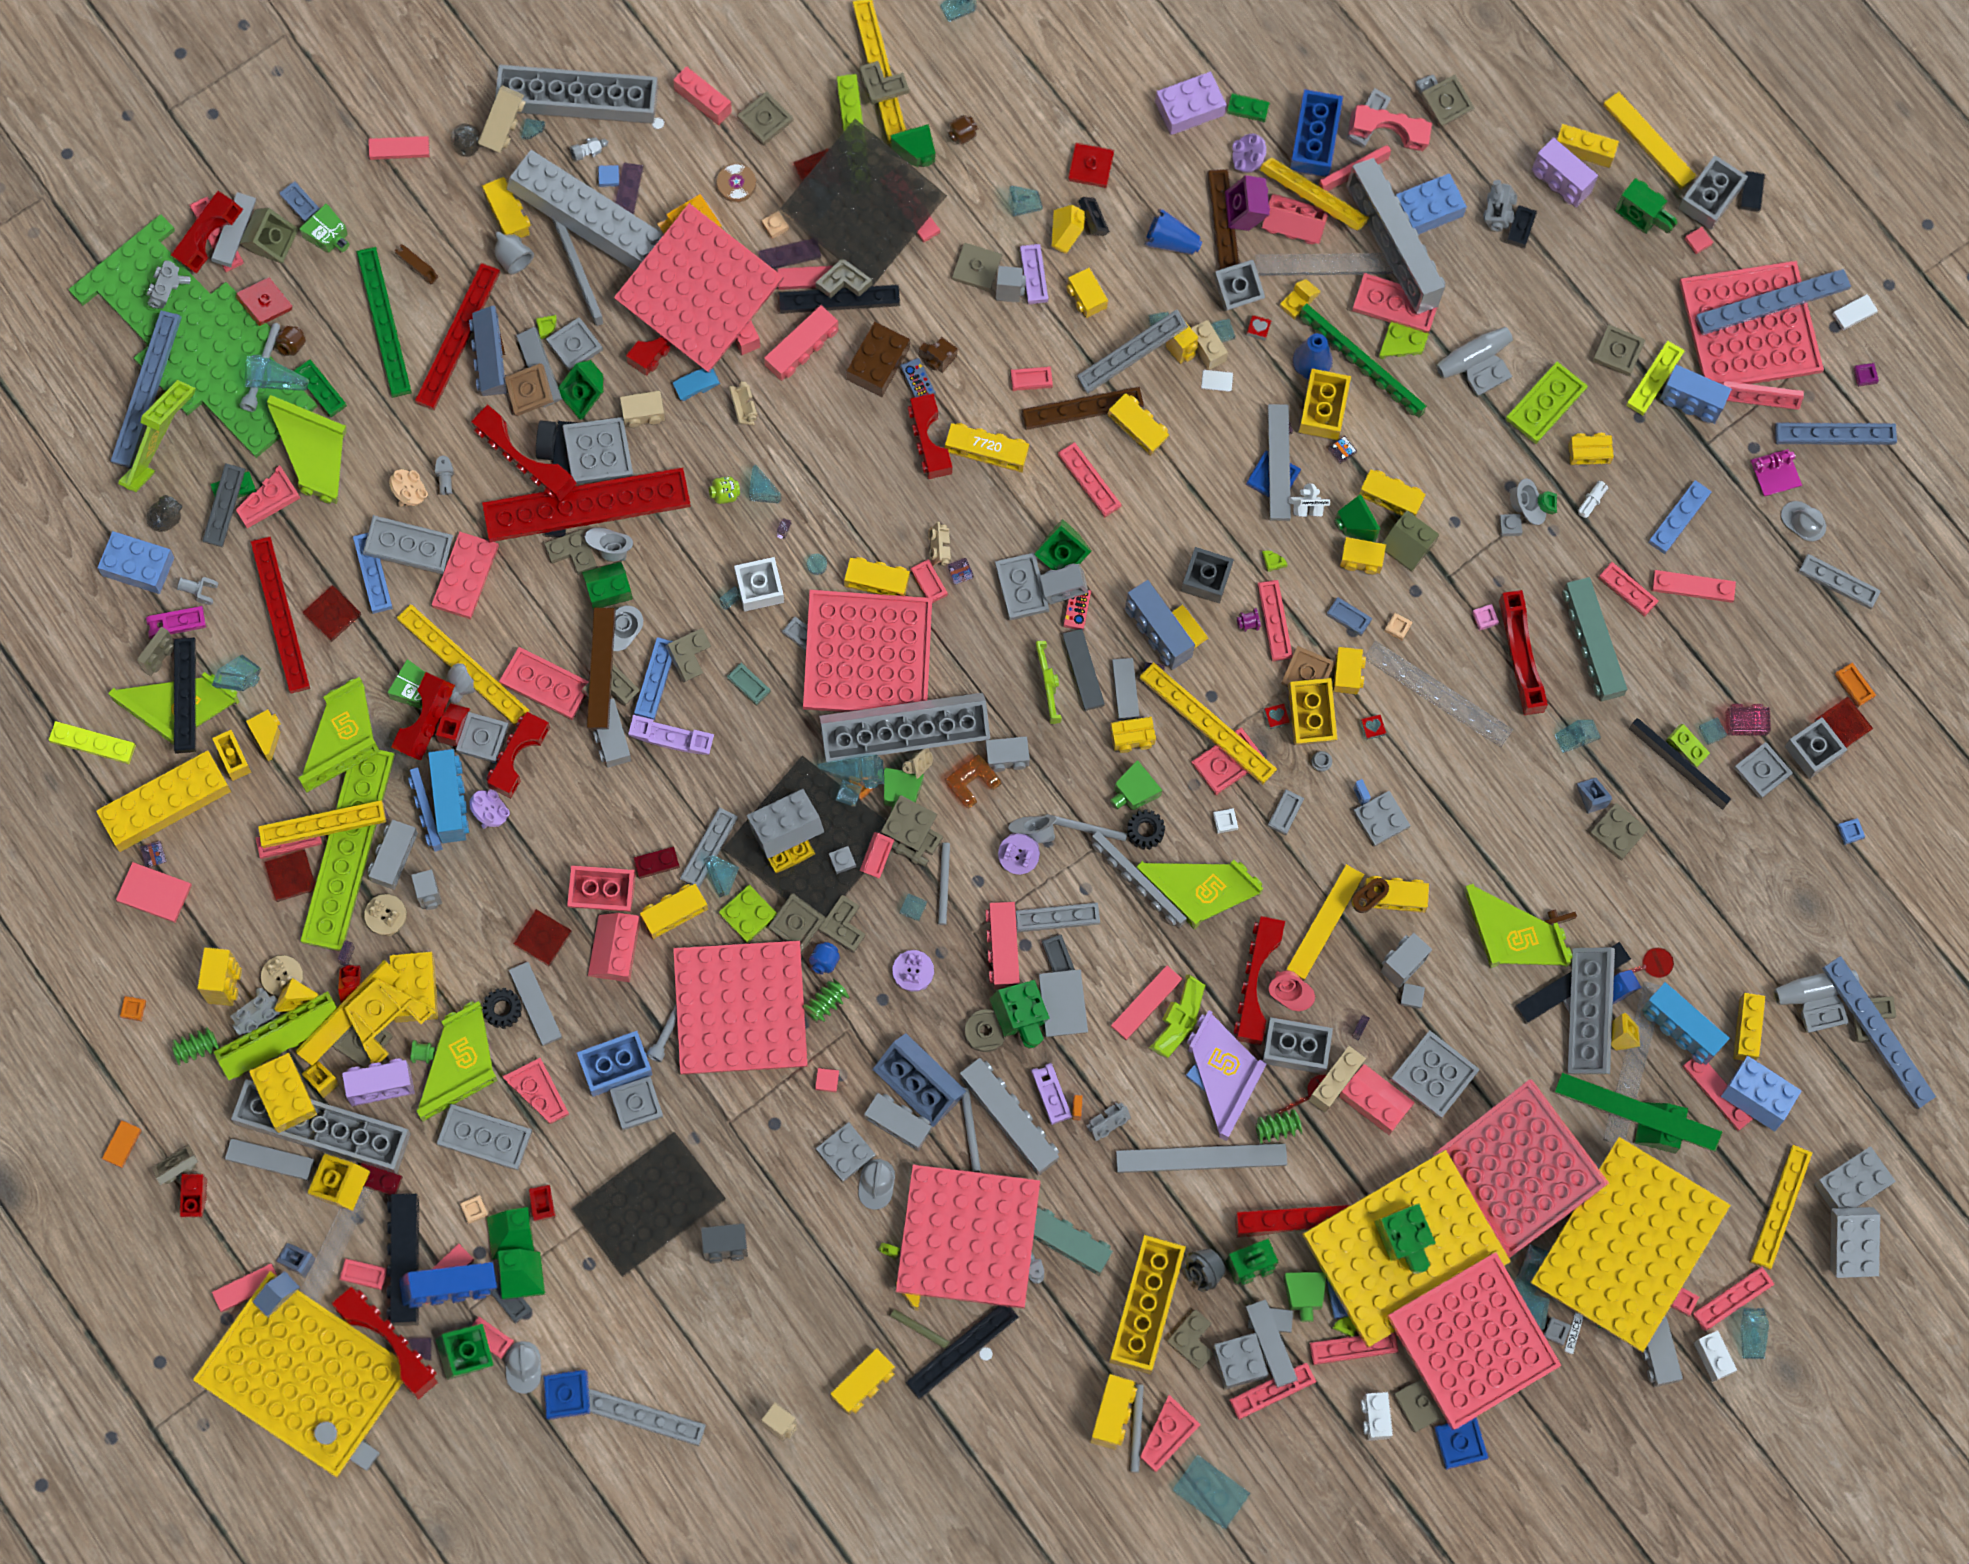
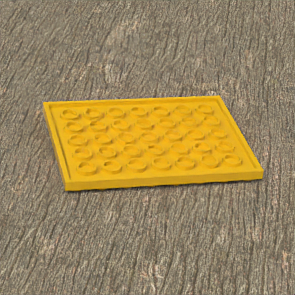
M1618 1137L1599 1168L1609 1184L1573 1211L1532 1279L1531 1284L1632 1347L1644 1352L1731 1205L1631 1143Z
M1446 1150L1302 1234L1366 1347L1372 1346L1395 1332L1387 1315L1496 1252L1504 1266L1511 1262ZM1419 1203L1436 1244L1424 1248L1430 1262V1267L1425 1272L1416 1274L1410 1271L1405 1257L1390 1261L1374 1221Z
M269 1272L193 1381L338 1478L351 1456L403 1384L400 1378L398 1357L299 1290L267 1317L253 1303V1300L268 1282L277 1277L272 1272ZM323 1422H330L337 1429L336 1440L328 1445L319 1443L315 1438V1429Z

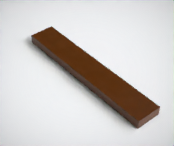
M1228 169L1208 170L1219 270L1239 264L1236 231L1228 226L1225 191L1230 188Z
M1140 387L1022 409L1025 428L1030 430L1107 415L1109 409L1125 393L1128 396L1132 395L1139 402L1138 405L1143 408L1144 403Z
M594 608L588 729H609L615 608Z

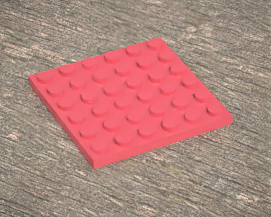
M689 203L614 298L709 373L782 282L784 277Z
M1797 261L1680 279L1682 295L1702 376L1723 385L1724 381L1755 384L1823 373L1824 368L1807 303L1702 335L1695 319L1697 314L1802 282Z
M810 590L803 709L850 712L927 701L932 598Z
M800 941L673 948L680 1075L808 1067L804 1008L802 1007L804 1000Z
M1532 1079L1516 1089L1433 1154L1435 1156L1444 1150L1447 1151L1509 1258L1609 1184Z
M913 1165L896 1293L1025 1309L1040 1180Z
M1496 1252L1387 1315L1452 1430L1457 1429L1562 1366Z

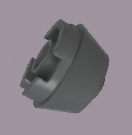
M1211 1249L1190 1252L1188 1257L1184 1259L1186 1265L1183 1266V1271L1189 1282L1193 1280L1199 1286L1197 1290L1201 1292L1214 1289L1225 1274L1223 1261Z

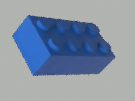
M1304 89L1290 169L1312 175L1329 176L1343 96Z
M493 1262L409 1272L399 1280L403 1306L409 1305L410 1308L422 1307L424 1303L431 1302V1306L441 1305L447 1300H452V1303L465 1301V1298L473 1297V1300H481L491 1295V1292L497 1288Z

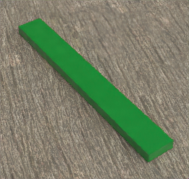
M371 247L357 251V256L392 398L411 394V386L377 248Z
M1565 1073L1561 1074L1555 1089V1093L1712 1152H1716L1723 1134L1722 1131Z

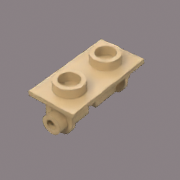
M741 382L739 387L730 386L731 398L739 424L754 425L758 414L754 402H748L752 398L750 385H747V382Z
M937 522L928 531V539L930 540L929 558L933 567L941 562L942 566H947L951 561L950 547L943 546V544L950 543L949 529L947 525H940V522Z
M929 748L916 751L909 761L903 764V771L907 774L915 773L916 779L919 778L932 765L933 755Z

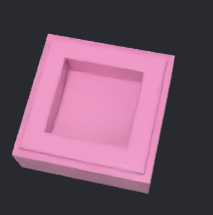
M1492 604L1472 611L1479 631L1499 624Z

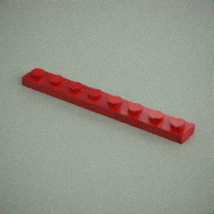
M484 263L480 264L415 399L416 404L435 411L472 333L469 320L473 319L472 313L484 308L500 275L499 269Z
M271 536L250 541L289 692L293 694L311 689Z

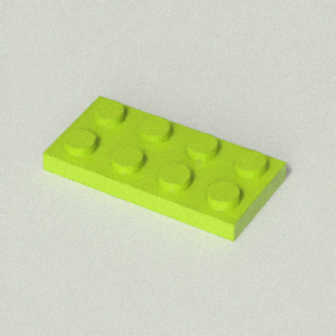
M1557 361L1506 416L1505 420L1537 444L1585 392L1588 386Z

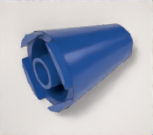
M1160 208L1157 212L1160 213V216L1158 218L1154 217L1146 238L1149 241L1145 242V246L1192 255L1194 252H1198L1202 245L1200 236L1167 211Z
M1316 333L1311 335L1294 352V369L1306 379H1309L1311 369L1329 372L1332 368L1333 357L1328 341L1322 334Z

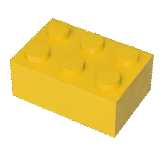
M1311 369L1299 433L1333 440L1339 439L1351 376Z
M1331 678L1290 682L1288 684L1294 745L1335 742L1338 740Z
M204 947L198 990L208 1004L233 1006L234 1000L238 998L239 990L236 988L237 980L241 979L242 968L239 967V963L230 950Z
M433 953L390 955V965L400 973V976L391 986L433 1007L436 1011L427 1020L438 1019L435 958ZM406 1009L394 1019L396 1023L417 1021Z
M289 1053L249 1071L272 1124L278 1133L318 1115Z
M1109 1374L1090 1443L1113 1450L1116 1449L1117 1445L1121 1446L1126 1432L1122 1427L1123 1424L1127 1425L1132 1410L1128 1408L1129 1403L1133 1404L1137 1388L1133 1387L1135 1381Z

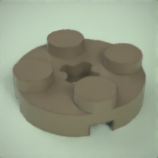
M989 1009L976 1011L965 1025L967 1042L971 1045L972 1049L980 1052H992L1003 1045L1006 1038L1003 1035L995 1012ZM983 1026H987L988 1029L992 1030L988 1036L980 1033V1030H983Z

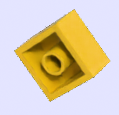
M324 1154L307 1194L323 1202L353 1211L370 1171L353 1162Z

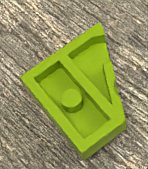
M1391 322L1379 358L1385 359V357L1396 355L1397 357H1404L1409 354L1421 355L1429 334Z

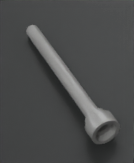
M274 323L271 327L249 393L241 400L240 407L246 411L254 412L257 408L256 395L280 329L278 323Z
M677 1004L657 1043L650 1047L646 1054L648 1058L661 1063L665 1056L664 1046L677 1022Z

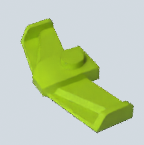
M1037 641L1035 651H1037L1044 678L1050 724L1061 723L1062 717L1061 715H1056L1053 695L1056 693V687H1059L1058 676L1053 674L1052 668H1048L1043 650L1047 648V642Z
M1190 974L1185 976L1186 980L1180 1004L1170 1002L1162 1018L1169 1025L1149 1047L1160 1056L1166 1058L1170 1057L1186 1036L1193 1031L1197 1023L1205 984Z

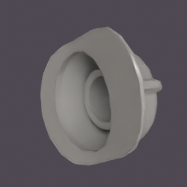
M1525 478L1521 480L1517 487L1509 491L1511 506L1515 511L1524 513L1530 523L1540 525L1545 521L1546 513L1538 506L1537 499L1539 493L1530 479Z
M1800 501L1789 502L1783 507L1781 511L1783 523L1801 538L1813 542L1824 536L1826 522L1819 510L1811 508Z
M593 528L585 534L586 543L590 547L599 550L601 556L607 561H625L627 551L633 546L631 537L609 529Z
M626 605L616 610L613 651L626 649L643 627V616L637 608Z
M1054 815L1023 817L1011 822L1008 829L1015 834H1025L1037 843H1046L1055 839L1053 824L1057 818Z
M874 1159L863 1167L859 1184V1198L865 1207L877 1210L885 1207L890 1202L895 1181V1171L890 1163L882 1159Z
M525 1341L512 1345L506 1354L507 1382L518 1393L532 1392L537 1388L541 1380L539 1350L534 1344Z

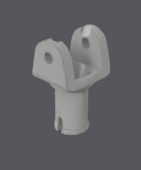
M440 456L437 458L435 474L439 477V495H446V493L451 495L453 494L451 476L455 475L450 459L447 456Z
M180 577L177 590L195 594L198 603L212 605L213 599L201 595L203 586L217 588L219 583L203 577L199 583Z
M1031 1253L1028 1278L1032 1283L1039 1284L1044 1279L1043 1264L1041 1259H1036L1034 1254Z

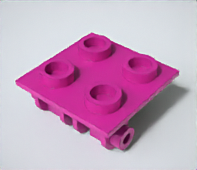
M1787 449L1750 460L1764 497L1802 486L1793 459H1795L1793 451L1790 452Z

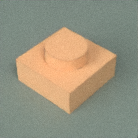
M779 211L762 220V225L772 239L789 230L788 224Z

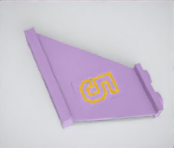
M1209 1010L1206 1016L1201 1015L1197 1023L1199 1029L1196 1034L1192 1032L1187 1044L1190 1045L1188 1051L1193 1052L1220 1135L1219 1138L1227 1141L1267 1063L1261 1060L1257 1061Z

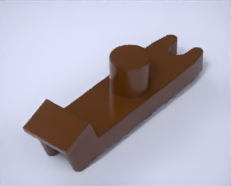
M401 244L400 249L402 251L396 249L395 254L408 264L412 270H415L424 277L425 282L432 285L439 277L435 270L409 248Z
M1551 910L1547 912L1549 920L1544 922L1553 926L1555 923L1561 924L1576 919L1577 914L1575 911L1558 916L1556 910Z

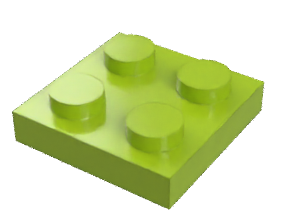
M748 885L719 911V915L747 944L767 927L777 915L774 909L751 885Z

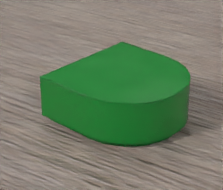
M1550 491L1539 494L1537 499L1539 508L1543 512L1552 515L1557 513V494Z

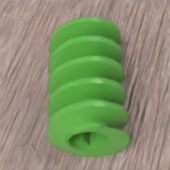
M832 978L833 982L828 981L826 983L828 989L825 987L820 989L822 994L815 993L816 1000L809 999L810 1006L806 1004L802 1006L807 1015L816 1023H818L817 1020L825 1022L824 1014L831 1016L830 1008L837 1010L836 1002L841 1005L844 1004L841 999L842 996L847 999L850 998L845 988L834 978Z
M206 1027L204 1035L198 1030L196 1038L190 1033L188 1041L183 1036L181 1037L180 1044L174 1039L172 1049L180 1066L181 1059L185 1063H189V1056L193 1060H197V1053L201 1057H205V1050L213 1054V1047L218 1050L219 1046L213 1031L211 1032Z
M1294 1109L1290 1111V1116L1286 1111L1282 1112V1117L1275 1113L1273 1119L1270 1115H1266L1265 1121L1260 1116L1255 1124L1260 1144L1263 1143V1137H1266L1267 1141L1271 1142L1272 1135H1274L1276 1140H1279V1134L1281 1133L1285 1139L1288 1132L1295 1137L1296 1130H1299L1302 1135L1301 1122Z

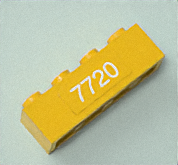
M951 423L945 448L948 449L949 454L1023 473L1029 452V443L1018 438L1015 440L1007 438L1000 433H987L986 430L981 428H968L967 425L962 423Z

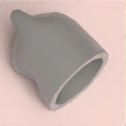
M499 231L496 232L497 242L494 249L496 259L509 274H516L525 269L533 260L534 252L522 244L519 236L515 234L504 235Z

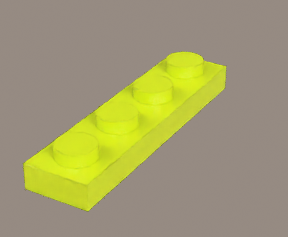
M1667 341L1626 406L1644 416L1685 350Z
M55 721L49 737L50 743L130 764L136 747L133 742Z

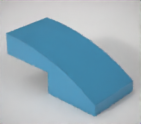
M702 368L673 382L682 401L689 399L699 392L705 393L721 384L714 368L709 373Z

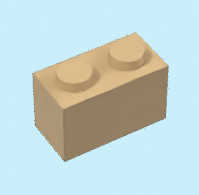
M1209 320L1192 327L1191 329L1199 337L1197 352L1207 369L1211 370L1226 362L1228 352Z
M660 391L620 397L625 427L634 428L639 427L641 424H658L661 421H665Z
M776 1403L772 1405L762 1419V1425L782 1441L786 1437L790 1439L797 1430L796 1418Z

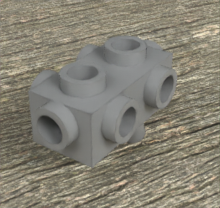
M1495 180L1491 187V192L1487 195L1488 208L1484 211V222L1487 223L1491 230L1499 232L1503 228H1508L1509 223H1512L1514 220V212L1511 210L1512 205L1517 203V194L1511 185L1501 184L1500 180Z
M164 261L162 267L157 266L153 278H156V282L154 285L150 284L147 295L150 296L148 305L153 308L163 309L171 289L176 290L178 284H190V276H178L180 267L175 266L170 261Z
M263 988L256 989V997L231 1015L235 1022L232 1026L239 1036L241 1034L246 1035L278 1017V1014L281 1012H276L274 1009L278 1001L274 995L270 997Z

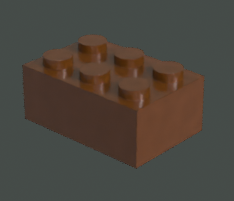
M874 321L846 370V380L883 397L910 349V338Z

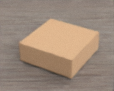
M1394 613L1384 632L1403 641L1413 622Z
M480 1195L460 1203L468 1224L488 1216Z

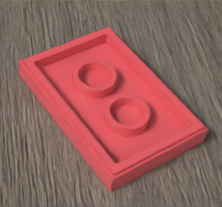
M1242 727L1235 731L1237 735L1262 755ZM1217 745L1210 748L1191 763L1215 795H1218L1248 774L1245 769Z
M132 862L116 901L176 923L192 884Z

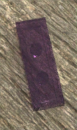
M624 162L615 203L634 215L644 167L643 165Z
M817 238L758 251L760 259L773 269L821 258Z

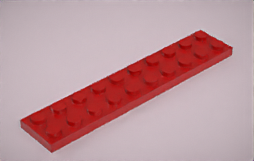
M683 467L575 486L561 501L556 497L552 499L545 492L482 502L489 542L691 507Z

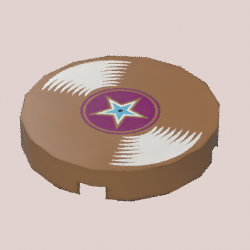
M737 163L730 164L724 167L718 174L717 188L721 196L727 198L728 201L742 202L750 198L755 192L756 177L748 166Z

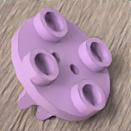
M1253 133L1247 134L1233 143V163L1237 170L1248 173L1262 166L1266 155V145L1261 136Z
M494 790L478 791L470 799V810L483 823L481 825L483 829L487 826L499 827L504 824L510 815V811Z
M1019 833L1010 834L1005 838L998 852L1002 866L1007 871L1019 875L1033 870L1040 856L1038 843L1031 837Z
M917 950L906 951L900 954L892 968L896 985L910 992L926 989L934 976V965L931 959L925 953Z

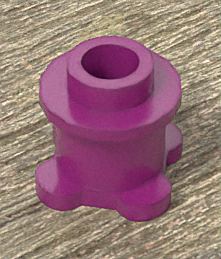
M1253 608V612L1249 613L1240 612V617H1237L1239 629H1242L1243 632L1255 628L1256 631L1260 630L1261 621L1257 608Z

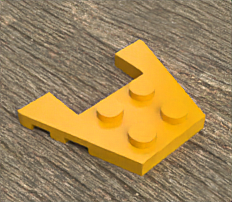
M378 978L345 1007L353 1027L370 1058L371 1064L380 1063L389 1055V1052L374 1037L403 1010L406 1009L420 1024L436 1011L433 1007Z

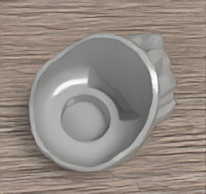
M462 663L453 665L448 671L447 681L455 685L452 696L449 698V701L455 704L463 698V695L474 693L475 689L473 686L474 680L468 674L465 665Z

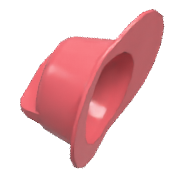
M1277 971L1275 978L1269 984L1270 995L1293 1011L1307 1010L1315 1001L1314 990L1301 980L1295 972Z

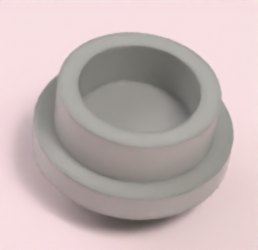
M1325 751L1316 752L1311 760L1313 768L1320 772L1327 771L1332 765L1330 754Z

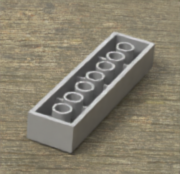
M499 65L495 99L502 86L523 94L524 98L522 101L526 103L521 113L655 123L658 95L657 77Z
M533 150L529 151L509 178L508 191L634 271L664 235Z
M1374 158L1353 165L1346 187L1360 212L1369 217L1367 225L1416 314L1438 307L1445 289V281L1438 275L1434 261L1428 257L1425 245L1421 244L1418 239L1416 229L1412 228L1409 216L1402 210L1400 200L1392 192L1391 184L1385 179L1381 166L1376 163Z
M983 693L819 716L826 763L990 739L987 705Z
M245 1080L231 1118L235 1125L397 1174L411 1136L408 1129L311 1100L318 1115L278 1133L272 1124L254 1082Z

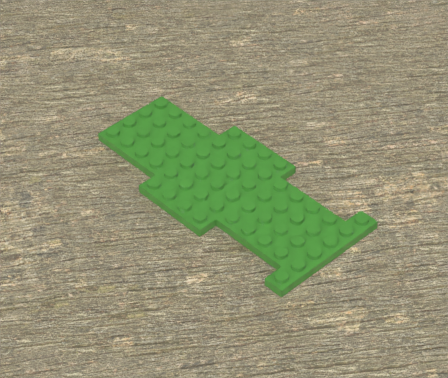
M160 214L68 290L82 306L99 294L148 345L134 357V360L141 368L160 311L180 315L182 319L159 387L166 392L179 380L196 388L194 395L181 410L188 416L201 404H204L244 447L257 458L281 438L267 405L270 395L311 412L317 408V404L270 356L256 395L258 402L256 410L249 412L240 407L242 398L249 393L271 327L267 323L259 326L237 300V292L227 282L210 294L179 261L171 256L172 253L161 242L170 236L175 229ZM164 261H170L175 266L180 267L178 276H190V284H178L176 290L171 289L163 309L153 308L148 305L150 297L147 295L150 284L154 285L156 282V278H153L157 266L162 267Z

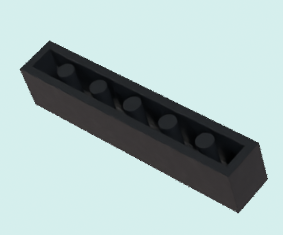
M417 1193L391 1194V1200L387 1201V1211L391 1213V1222H387V1233L391 1235V1243H387V1255L391 1256V1264H387V1277H391V1286H387V1299H391V1307H387V1320H390L393 1326L419 1325V1307L410 1308L409 1305L403 1306L399 1282L407 1273L419 1271V1196Z

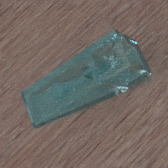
M260 355L247 356L245 362V387L307 390L309 379L269 358H263Z
M878 755L817 764L818 769L825 774L866 788H876L878 785L884 784L883 760Z

